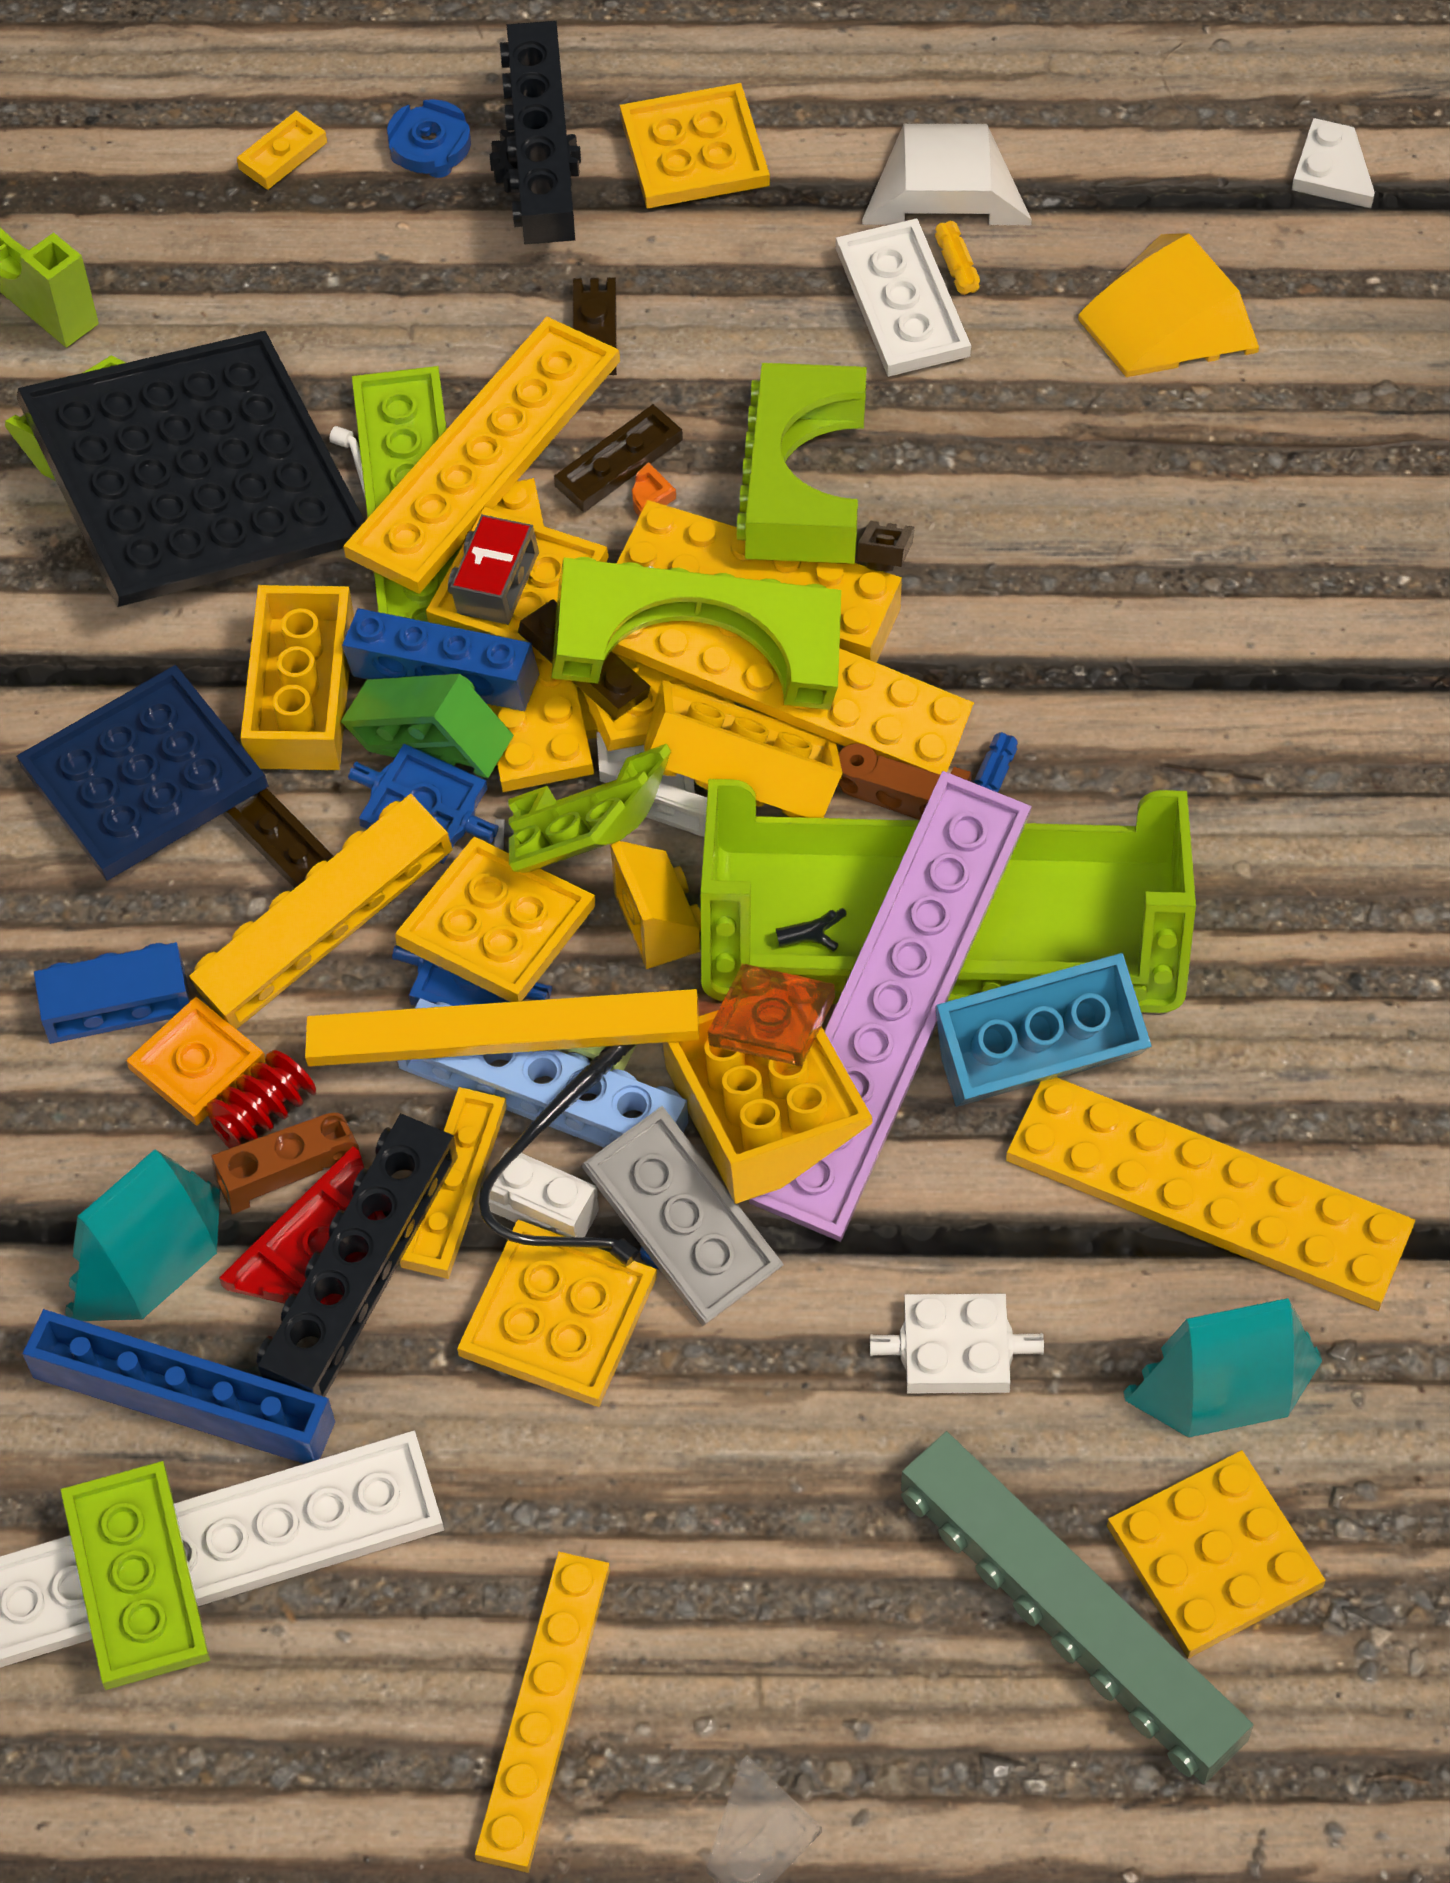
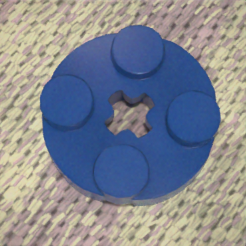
M435 99L423 100L422 107H416L411 110L409 104L399 109L388 123L387 134L391 160L395 164L416 173L429 174L435 178L445 177L451 173L452 167L458 165L467 156L471 147L470 128L465 121L464 113L457 106L446 101ZM431 133L436 134V138L432 140L421 138L422 136L428 137Z

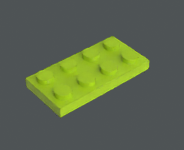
M164 1462L153 1463L62 1488V1499L100 1676L105 1690L211 1661Z

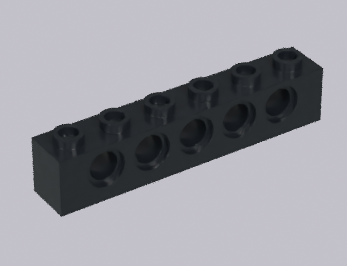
M557 20L506 24L508 42H500L502 68H510V73H502L504 99H512L513 104L504 105L506 130H515V136L507 137L509 163L517 162L518 168L509 169L511 194H520V201H512L514 228L523 227L524 245L576 241Z
M401 1113L392 1129L387 1127L383 1130L376 1145L374 1161L369 1169L363 1168L359 1172L352 1189L353 1198L346 1210L340 1209L335 1214L329 1228L330 1238L322 1252L316 1251L310 1258L305 1271L306 1281L298 1294L292 1293L289 1296L281 1313L282 1323L274 1337L268 1336L263 1341L258 1351L256 1362L261 1377L323 1397L326 1396L458 1158L454 1135ZM400 1170L413 1172L410 1176L403 1179L391 1177ZM376 1211H387L390 1213L382 1220L368 1219ZM354 1252L367 1254L358 1262H347L344 1260ZM331 1294L343 1296L339 1302L333 1305L320 1303L324 1297ZM313 1336L319 1338V1341L312 1347L300 1348L296 1346L305 1337Z

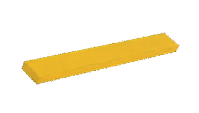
M697 989L307 1016L305 1059L308 1067L699 1040Z

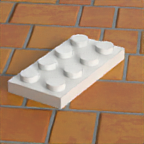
M917 218L836 237V251L888 377L970 357L971 344Z

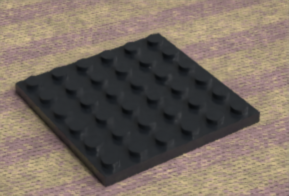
M266 331L18 388L17 401L117 608L343 549L344 544L365 522Z

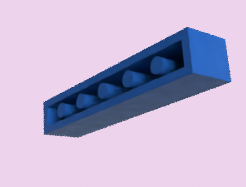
M45 1309L42 1310L22 1353L34 1379L302 1464L321 1458L335 1425L331 1404L327 1397Z

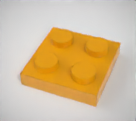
M198 997L193 998L126 1060L130 1071L196 1126L208 1116L206 1106L210 1100L218 1099L222 1101V1090L229 1086L237 1088L236 1080L239 1076L243 1074L251 1076V1067L255 1063L266 1062L265 1054L260 1048Z

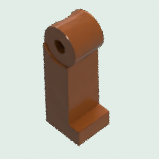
M855 743L842 748L838 753L842 768V775L838 784L844 793L909 817L921 819L940 774L880 755L877 756L872 748L864 744ZM953 767L952 775L971 782L970 771Z
M328 1113L213 1154L211 1158L215 1180L233 1215L250 1208V1200L318 1173L324 1170L323 1168H331L351 1147L354 1146L359 1150V1145L343 1114Z

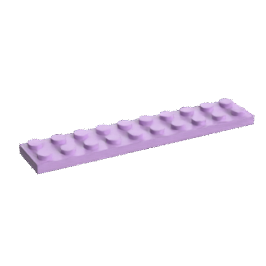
M945 771L941 772L824 1031L868 1108L873 1123L783 1188L749 1199L750 1204L841 1242L937 1026L935 1006L948 1001L1028 820L1032 806Z

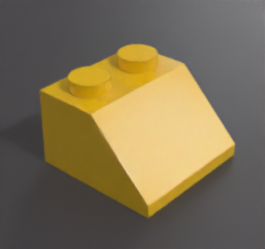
M623 841L610 844L614 894L646 969L700 952L701 912L697 904L690 906L685 894L689 892L682 868L680 866L673 868L667 852L664 850Z

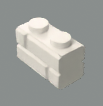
M509 1147L504 1151L501 1158L508 1152ZM523 1153L501 1173L494 1183L489 1196L491 1212L515 1223L517 1220H521L566 1237H585L599 1211L597 1186Z

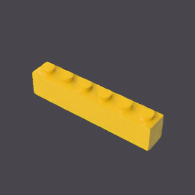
M411 793L401 802L394 801L390 803L380 813L378 821L367 830L357 831L352 834L343 844L342 850L328 862L321 861L313 866L307 873L305 881L294 890L279 894L271 902L269 910L255 922L249 921L240 926L233 934L232 941L220 951L205 955L196 964L194 972L189 975L197 992L219 1016L237 1030L453 851L448 832Z

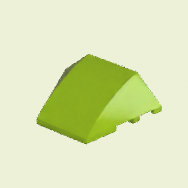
M664 744L627 757L616 780L556 800L548 786L508 799V806L513 812V816L509 818V825L513 830V835L509 837V865L513 871L521 873L533 871L622 840L638 828L654 803L671 753L668 745Z

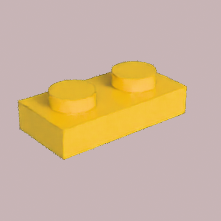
M295 111L237 157L238 169L269 190L327 143L326 131L298 111Z

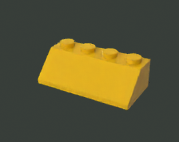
M662 680L648 728L644 751L664 744L668 745L671 753L663 775L674 777L678 773L694 779L697 785L707 790L709 779L740 780L750 785L755 791L756 806L762 807L765 803L782 809V812L788 817L824 818L842 775L840 758L835 742L778 719Z

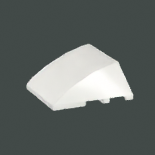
M903 124L862 219V225H891L905 221V213L989 214V225H1031L1032 222L987 124Z

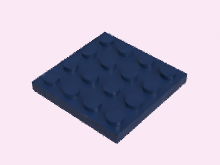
M176 665L16 756L21 768L106 881L269 787L262 770Z

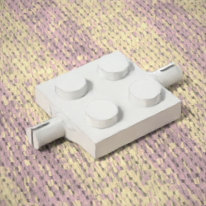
M905 1294V1321L900 1330V1335L870 1334V1356L901 1355V1361L906 1369L907 1394L1009 1393L1010 1365L1013 1360V1354H1044L1043 1333L1013 1334L1007 1320L1006 1294Z

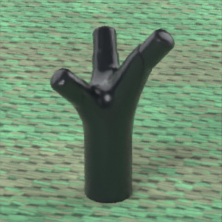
M840 908L836 912L830 910L815 920L776 928L779 947L811 941L821 943L831 951H835L838 948V943L830 939L824 932L847 915L845 909Z

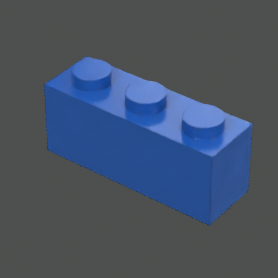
M177 942L170 944L154 943L141 950L121 954L105 953L92 960L72 964L56 963L47 969L34 971L41 1021L50 1044L169 1020L190 1002L184 964Z

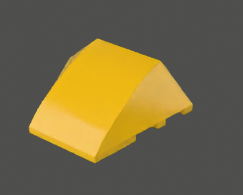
M1189 233L1161 234L1078 315L1079 322L1125 377L1178 368L1180 362L1205 358L1207 362L1219 360L1221 354L1242 350L1245 355L1259 352V345L1239 290Z

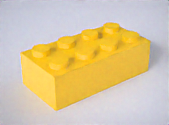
M258 585L241 743L242 747L260 769L340 770L344 725L341 720L346 713L350 672L342 644L354 618L349 587Z

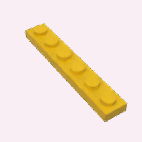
M558 1551L475 1851L476 1861L529 1873L610 1573L608 1562Z

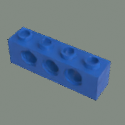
M357 608L342 644L354 677L383 679L461 674L473 683L475 691L486 704L520 711L526 710L539 676V670L530 642Z

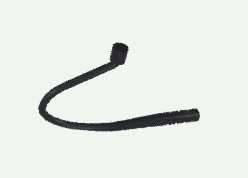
M635 1044L606 1046L599 1053L600 1055L596 1056L548 1104L508 1152L492 1168L480 1190L479 1208L482 1219L497 1235L511 1242L530 1246L611 1248L610 1254L625 1266H629L635 1260L639 1250L624 1238L618 1241L613 1238L524 1235L502 1226L494 1219L489 1206L490 1192L501 1173L557 1117L591 1089L603 1075H606L612 1066L616 1065L622 1059V1056H625Z

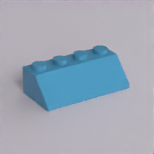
M1123 953L935 1006L941 1059L956 1107L1039 1084L1041 1081L1064 1077L1138 1056L1152 1047Z

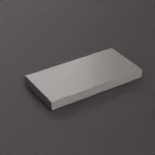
M663 1106L589 1158L581 1166L702 1326L706 1325L784 1265L739 1205L734 1203L729 1192Z

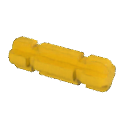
M951 220L946 223L940 222L935 228V238L939 247L943 249L941 252L951 276L955 278L954 283L957 291L962 295H966L969 292L975 293L980 287V277L976 268L972 267L974 263L964 239L959 237L961 235L957 223Z

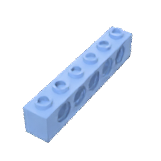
M420 998L415 1009L451 1005L444 1002L434 1004ZM557 1050L398 1060V1066L401 1070L456 1091L458 1087L504 1097L507 1104L506 1110L535 1120L548 1104L591 1061L575 1052L565 1054ZM496 1060L509 1061V1063L501 1067L490 1065ZM613 1069L606 1075H603L586 1092L596 1094L597 1098L591 1101L578 1099L557 1117L549 1127L605 1148L661 1106L665 1108L681 1131L684 1132L688 1124L687 1100L668 1087L658 1086L655 1088L637 1081L634 1076L626 1071ZM543 1076L553 1078L552 1081L546 1084L534 1082L535 1079ZM631 1110L643 1113L637 1118L623 1116L625 1112Z

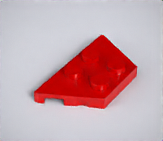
M351 1147L219 1277L223 1288L227 1291L285 1304L292 1293H299L306 1281L305 1271L310 1258L316 1251H323L330 1238L329 1228L335 1214L340 1209L346 1210L353 1198L352 1189L359 1172L365 1168L360 1152L356 1147ZM376 1211L368 1217L371 1220L386 1218L383 1211ZM354 1252L344 1260L347 1262H358L367 1254ZM331 1294L324 1297L320 1303L333 1305L343 1296Z

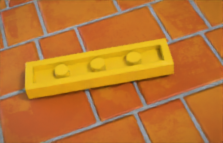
M458 1087L444 1128L445 1132L454 1135L458 1158L400 1261L401 1268L449 1279L507 1108L506 1098Z

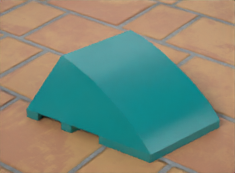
M154 1149L77 1216L72 1256L79 1262L78 1271L69 1279V1287L75 1292L74 1302L66 1305L65 1316L80 1321L143 1320L217 1254L220 1189L210 1181H204L195 1172L187 1171L178 1162Z
M1289 1298L1186 1319L1162 1346L1161 1350L1164 1358L1160 1362L1147 1364L1142 1369L1144 1381L1137 1386L1136 1384L1129 1385L1123 1391L1125 1401L1190 1438L1288 1417L1320 1366L1322 1358L1318 1348L1314 1347L1310 1334L1305 1332L1295 1308Z

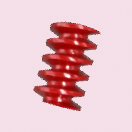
M277 1050L270 1051L266 1054V1064L262 1062L255 1063L251 1067V1076L243 1074L237 1078V1088L229 1086L222 1090V1101L212 1099L207 1103L206 1110L211 1124L217 1135L229 1149L241 1145L239 1139L242 1137L248 1141L257 1139L258 1135L254 1129L256 1125H259L267 1132H271L274 1126L269 1117L270 1113H274L282 1120L289 1117L284 1106L286 1100L296 1107H301L303 1100L298 1092L299 1089L302 1088L311 1095L316 1094L313 1080L297 1062L286 1054Z

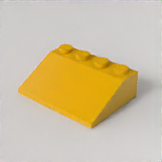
M798 984L699 1016V1040L663 1042L666 1070L679 1095L687 1100L688 1113L735 1204L783 1188L873 1123L868 1108Z

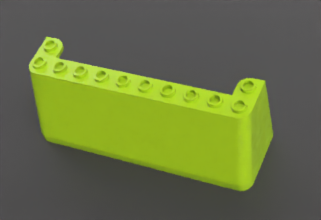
M709 779L701 879V984L704 992L711 998L719 1001L744 1002L798 984L809 1004H837L920 820L756 816V794L750 785L734 779ZM1158 790L1145 795L1138 803L1136 826L1026 823L948 1001L1123 953L1141 1013H1167L1179 1008L1186 998L1196 911L1187 791ZM840 908L845 909L847 915L824 932L830 939L838 943V948L835 951H831L821 943L811 941L779 947L776 928L812 921L825 915L830 910L836 912Z

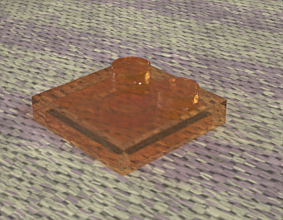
M742 963L707 1032L709 1046L802 1067L835 999L834 984Z

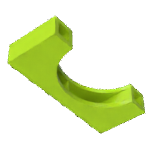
M0 228V293L65 348L96 327L99 322L82 255L54 232L28 250Z
M762 363L760 380H752L751 405H749L748 431L746 432L745 458L743 459V485L740 488V512L743 513L738 512L737 540H745V559L855 564L858 499L830 495L807 485L793 474L785 462L799 446L817 436L843 429H864L867 367Z
M564 557L558 584L551 678L598 684L602 665L607 656L628 635L658 623L695 621L729 630L754 645L768 659L776 671L782 686L784 705L830 710L838 688L841 590L829 589L820 584L803 586L781 583L775 579L752 580L736 578L727 573L710 575L689 572L683 568L659 569L643 567L633 562L616 564L599 562L589 557H578L575 559Z

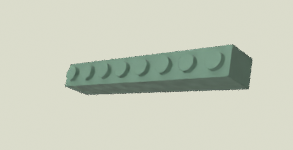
M947 1431L944 1432L902 1471L901 1491L903 1493L901 1497L908 1508L917 1516L923 1517L926 1515L939 1527L938 1533L941 1539L951 1550L956 1553L961 1551L966 1553L977 1564L975 1569L988 1586L995 1590L1001 1587L1014 1600L1013 1606L1025 1622L1031 1626L1039 1624L1052 1637L1051 1643L1062 1658L1069 1663L1077 1661L1091 1675L1089 1677L1090 1682L1100 1695L1109 1701L1115 1698L1129 1712L1128 1718L1143 1736L1148 1739L1154 1736L1169 1750L1167 1753L1168 1758L1182 1774L1187 1777L1194 1775L1201 1783L1205 1784L1248 1742L1254 1724Z

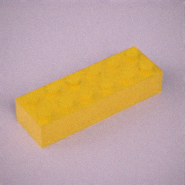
M647 500L616 563L633 562L643 567L651 566L659 569L683 568L689 572L710 575L727 573L736 578L752 580L775 579L781 583L803 586L820 584L829 589L841 590L839 648L876 663L901 609L902 577L883 571L871 570L857 563L745 559V540H737V527Z

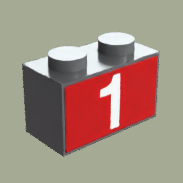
M481 514L475 531H469L466 536L462 561L459 567L452 569L448 580V592L453 596L458 614L509 625L539 554L533 525Z

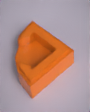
M649 462L637 472L632 496L633 507L638 517L647 500L668 505L676 499V489Z

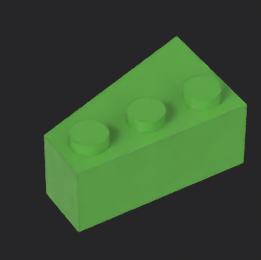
M461 674L367 679L341 720L343 725L368 752L396 757L402 745L406 744L454 766L458 763L472 766L475 768L474 773L476 776L489 778L514 736L477 694L473 683Z

